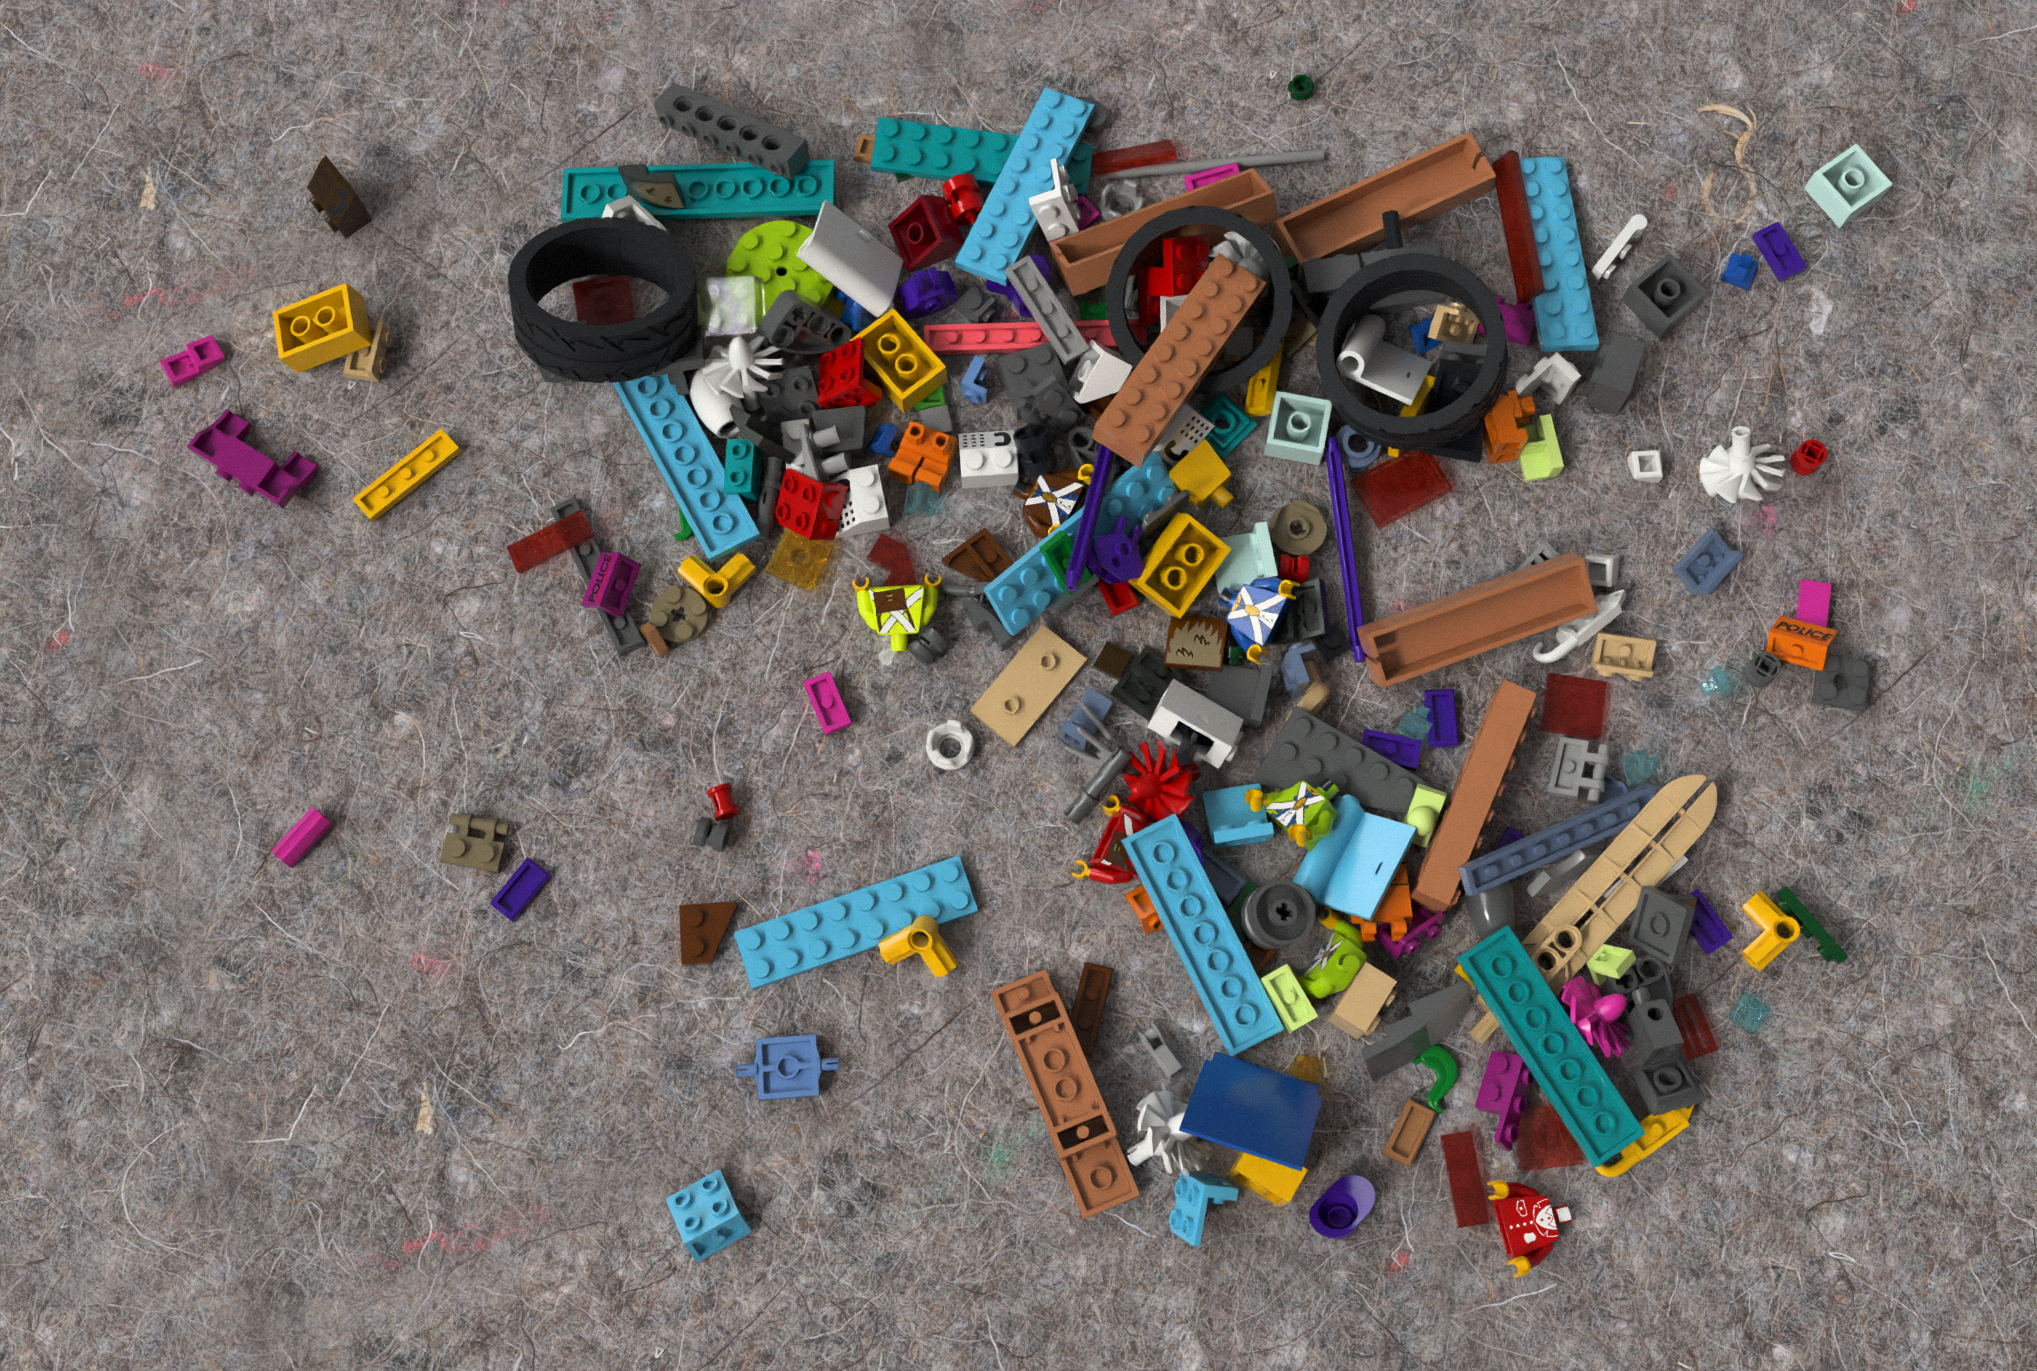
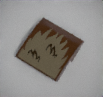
M1183 615L1180 619L1172 616L1167 637L1164 666L1168 668L1222 672L1229 622L1226 621V618Z

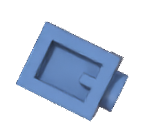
M975 355L961 381V394L973 403L981 402L986 404L988 401V390L981 387L988 375L984 358Z

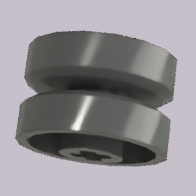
M1274 880L1253 890L1246 897L1240 911L1241 925L1246 936L1255 945L1266 950H1280L1302 941L1311 932L1315 921V905L1310 894L1301 885L1290 880Z

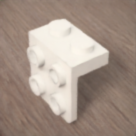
M1057 158L1051 159L1055 189L1029 198L1030 207L1048 242L1079 232L1078 220L1081 219L1077 203H1074V200L1078 199L1077 190L1073 183H1068L1069 175L1066 166H1060Z
M1556 352L1550 359L1547 357L1541 359L1534 367L1535 371L1530 376L1527 374L1523 375L1515 383L1514 390H1516L1517 397L1530 395L1540 386L1560 406L1569 397L1581 375L1571 362L1566 361Z

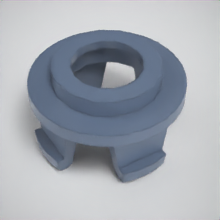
M1346 425L1336 435L1339 448L1342 451V462L1350 467V473L1364 472L1365 468L1377 459L1381 445L1368 440V448L1364 452L1357 453L1352 451L1348 446V439L1350 437H1359L1360 435L1351 429L1350 425Z

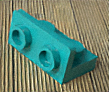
M748 439L727 440L723 491L727 495L742 494L749 504H759L761 495L759 484L762 481L764 450L755 446Z

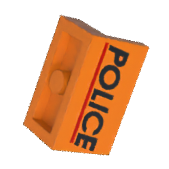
M1780 615L1769 631L1766 652L1774 654L1779 660L1823 671L1827 665L1830 645L1836 638L1838 630Z

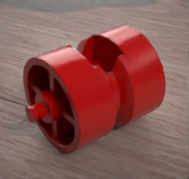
M971 173L955 175L943 184L942 191L947 203L951 205L950 210L956 224L959 226L974 225L985 204V200L980 194L981 190L975 175Z

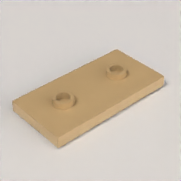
M1042 624L970 709V714L1013 748H1016L1087 663L1088 659Z

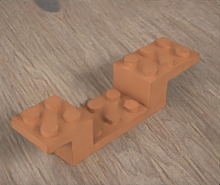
M1046 969L990 991L1013 1049L1015 1048L1045 1121L1048 1135L1083 1220L1140 1196L1116 1137L1118 1134L1058 992H1055Z

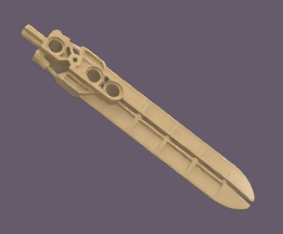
M1702 774L1688 775L1675 779L1665 785L1520 943L1555 997L1562 991V986L1575 976L1637 907L1642 886L1651 885L1655 887L1710 825L1717 807V787L1713 782L1686 811L1682 808L1705 782L1707 777ZM1677 813L1680 818L1656 843L1653 838ZM1647 845L1650 846L1651 850L1627 875L1624 870ZM1618 877L1622 879V882L1597 907L1594 903ZM1590 909L1593 914L1579 929L1574 925ZM1560 933L1569 936L1571 940L1569 948H1564L1558 943V935ZM1540 955L1549 957L1551 960L1550 970H1545L1539 966L1538 957ZM1478 994L1476 1000L1486 1014L1468 1034L1472 1036L1473 1040L1483 1045L1500 1024L1481 995Z

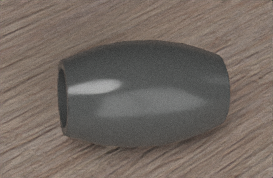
M1510 880L1475 896L1466 895L1465 892L1468 914L1480 939L1487 938L1506 925H1509L1514 933L1516 902Z

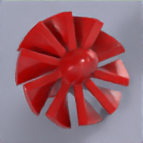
M1155 740L1158 750L1157 761L1150 754L1148 742L1141 743L1139 749L1144 754L1146 766L1138 760L1132 751L1129 752L1133 757L1128 762L1130 767L1139 770L1142 776L1122 772V778L1132 793L1127 798L1129 803L1141 810L1150 823H1156L1174 813L1179 821L1186 817L1184 813L1194 801V796L1188 794L1191 781H1195L1200 777V772L1192 774V771L1198 770L1199 766L1194 762L1189 765H1179L1177 763L1179 759L1175 757L1177 748L1174 749L1171 763L1167 766L1165 761L1167 749L1161 740Z

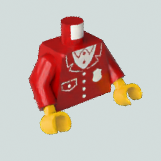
M1489 1181L1487 1185L1494 1187L1495 1194L1494 1196H1488V1198L1493 1200L1492 1203L1507 1257L1510 1259L1507 1261V1265L1514 1264L1516 1266L1517 1273L1513 1275V1278H1518L1528 1274L1530 1269L1540 1265L1553 1250V1242L1559 1239L1556 1226L1571 1223V1214L1566 1204L1551 1208L1548 1197L1540 1196L1539 1192L1534 1188L1517 1182Z

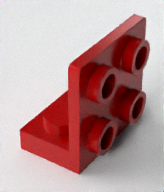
M861 337L856 338L821 355L817 404L826 409L867 406L882 399V389L863 378L864 339Z

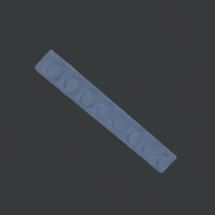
M1646 784L1459 866L1466 895L1475 896L1625 829L1657 794L1655 785Z

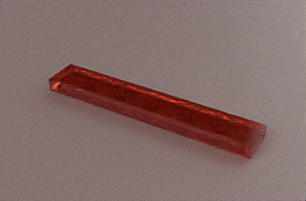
M1510 150L1491 165L1496 174L1495 186L1517 300L1525 305L1545 292L1518 152Z

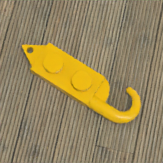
M1694 1105L1689 1106V1109L1683 1107L1662 1115L1653 1116L1650 1113L1638 1122L1645 1134L1620 1151L1623 1157L1612 1166L1601 1164L1594 1168L1606 1177L1622 1175L1690 1125L1688 1120Z

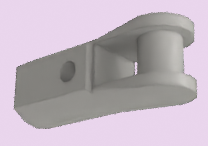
M1153 1022L1145 1032L1141 1033L1139 1031L1137 1033L1167 1078L1172 1077L1185 1067ZM1158 1037L1162 1045L1154 1050L1150 1042Z

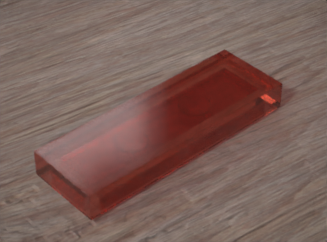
M1171 140L1095 153L1091 156L1093 168L1098 175L1177 159L1176 150Z
M581 509L507 546L516 571L521 574L595 537L586 512Z
M1471 1131L1439 1136L1457 1228L1488 1224L1489 1218Z

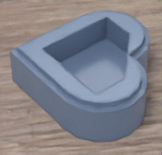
M1605 772L1603 781L1606 783L1604 793H1601L1599 803H1595V806L1628 793L1627 785L1622 781L1614 780L1610 773Z

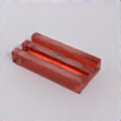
M1695 993L1673 1000L1672 1015L1684 1043L1681 1046L1687 1060L1689 1061L1717 1051L1718 1047ZM1686 1002H1689L1690 1007L1693 1011L1698 1026L1706 1042L1707 1048H1703L1694 1023L1685 1005ZM1675 1006H1678V1008H1679V1011H1680V1013H1681V1015H1682V1018H1683V1020H1684V1022H1685V1025H1686L1687 1030H1688V1032H1689V1034H1690V1037H1691V1039H1692V1042H1693V1044H1694V1046H1695V1049H1696L1695 1052H1694V1050H1693V1048H1692V1045H1691V1043H1690V1040H1689V1038H1688V1036H1687V1033H1686V1031H1685V1028H1684V1026H1683V1024H1682V1021H1681V1019H1680V1016H1679V1014H1678L1677 1009H1676Z

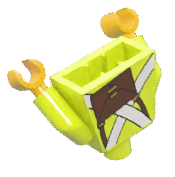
M926 574L924 585L871 587L869 578L865 577L866 584L858 587L856 579L852 581L857 593L856 597L860 615L871 629L877 630L878 635H890L891 651L908 650V634L919 633L920 628L928 625L937 609L938 591L942 581L940 575L938 576L937 583H930L928 581L929 574Z

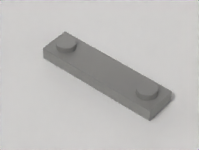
M1028 255L1007 267L1004 273L1064 365L1088 352L1089 346L1031 257Z

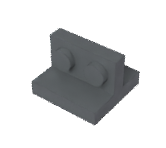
M702 324L697 326L696 336L685 353L671 365L658 372L653 371L649 377L668 374L670 385L675 384L678 395L689 394V370L705 367Z
M1651 885L1642 886L1627 941L1670 965H1680L1694 916L1697 898L1689 893L1668 895Z

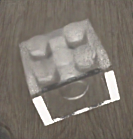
M752 275L699 279L702 336L723 338L764 335L760 328L761 321L765 316L763 278Z

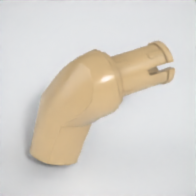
M1313 660L1304 662L1310 682L1297 706L1316 716L1327 701L1330 689L1328 684L1322 683Z

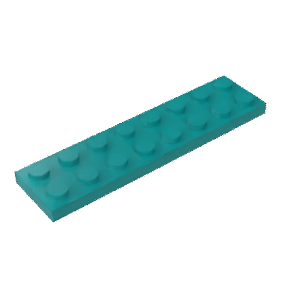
M879 117L871 171L889 174L905 173L912 177L947 181L955 175L971 173L975 175L978 185L993 187L1019 135ZM1078 143L1066 167L1069 175L1068 183L1075 185L1078 197L1083 194L1087 198L1094 145Z
M1509 925L1500 928L1456 958L1593 1167L1600 1166L1645 1134Z

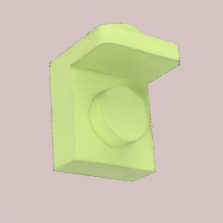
M1603 944L1588 960L1587 965L1595 984L1602 985L1607 980V976L1620 979L1636 961L1633 950Z

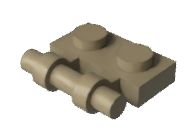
M464 812L462 815L452 813L449 824L460 826L459 834L447 832L440 861L445 864L500 874L507 845L502 842H496L498 833L508 835L510 824L500 822L498 818L489 817L487 820L474 817V814ZM472 829L486 831L485 838L470 837Z

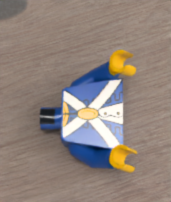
M1276 577L1260 578L1253 580L1250 585L1243 584L1239 593L1227 587L1222 590L1218 603L1230 608L1226 621L1231 624L1230 631L1238 645L1247 653V658L1254 663L1261 665L1262 663L1258 659L1261 653L1269 654V651L1263 647L1270 646L1292 599H1296V596H1292L1291 589L1293 586H1300L1297 582L1282 580Z

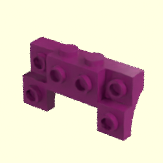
M226 409L211 426L198 432L188 444L187 448L193 454L217 469L215 474L228 483L234 480L239 483L237 487L247 495L252 497L255 493L282 509L285 508L299 488L304 491L320 469L316 463H312L295 450L279 467L275 461L242 442L243 438L252 428V425L233 414L229 409Z

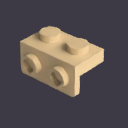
M1450 302L1449 307L1438 304L1428 337L1443 342L1448 340L1472 344L1478 323L1481 322L1464 305Z
M378 320L377 325L369 324L372 345L347 354L343 371L346 378L379 382L380 374L384 373L386 369V349L392 344V332L385 321Z
M1597 632L1591 666L1598 670L1599 675L1615 677L1616 673L1627 674L1628 679L1644 681L1645 677L1653 678L1652 664L1657 641L1649 638Z

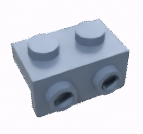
M1708 530L1672 570L1691 594L1707 595L1716 591L1722 579L1738 567V562L1744 557V554L1741 551H1731L1716 530Z
M1305 643L1291 646L1281 665L1283 673L1281 683L1285 692L1290 691L1292 699L1303 696L1310 682L1304 662L1312 660L1316 651L1314 643L1307 646Z

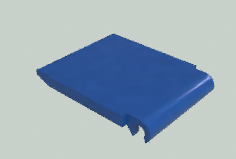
M1215 1051L1212 1061L1205 1059L1179 1131L1302 1171L1323 1099L1317 1096L1320 1086Z

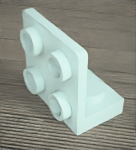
M1267 521L1255 523L1252 533L1219 538L1231 548V551L1214 572L1219 595L1225 587L1239 592L1243 584L1250 585L1255 579L1278 577Z

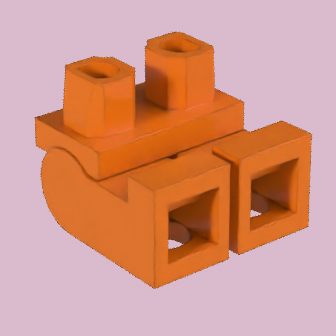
M1516 390L1507 391L1506 395L1500 394L1495 406L1483 419V438L1490 465L1518 460L1528 440L1525 428L1517 429V427L1528 426L1530 422L1529 415L1535 412L1531 395L1517 397Z
M910 421L900 447L888 466L889 477L911 486L915 482L916 488L940 496L956 455L958 439Z

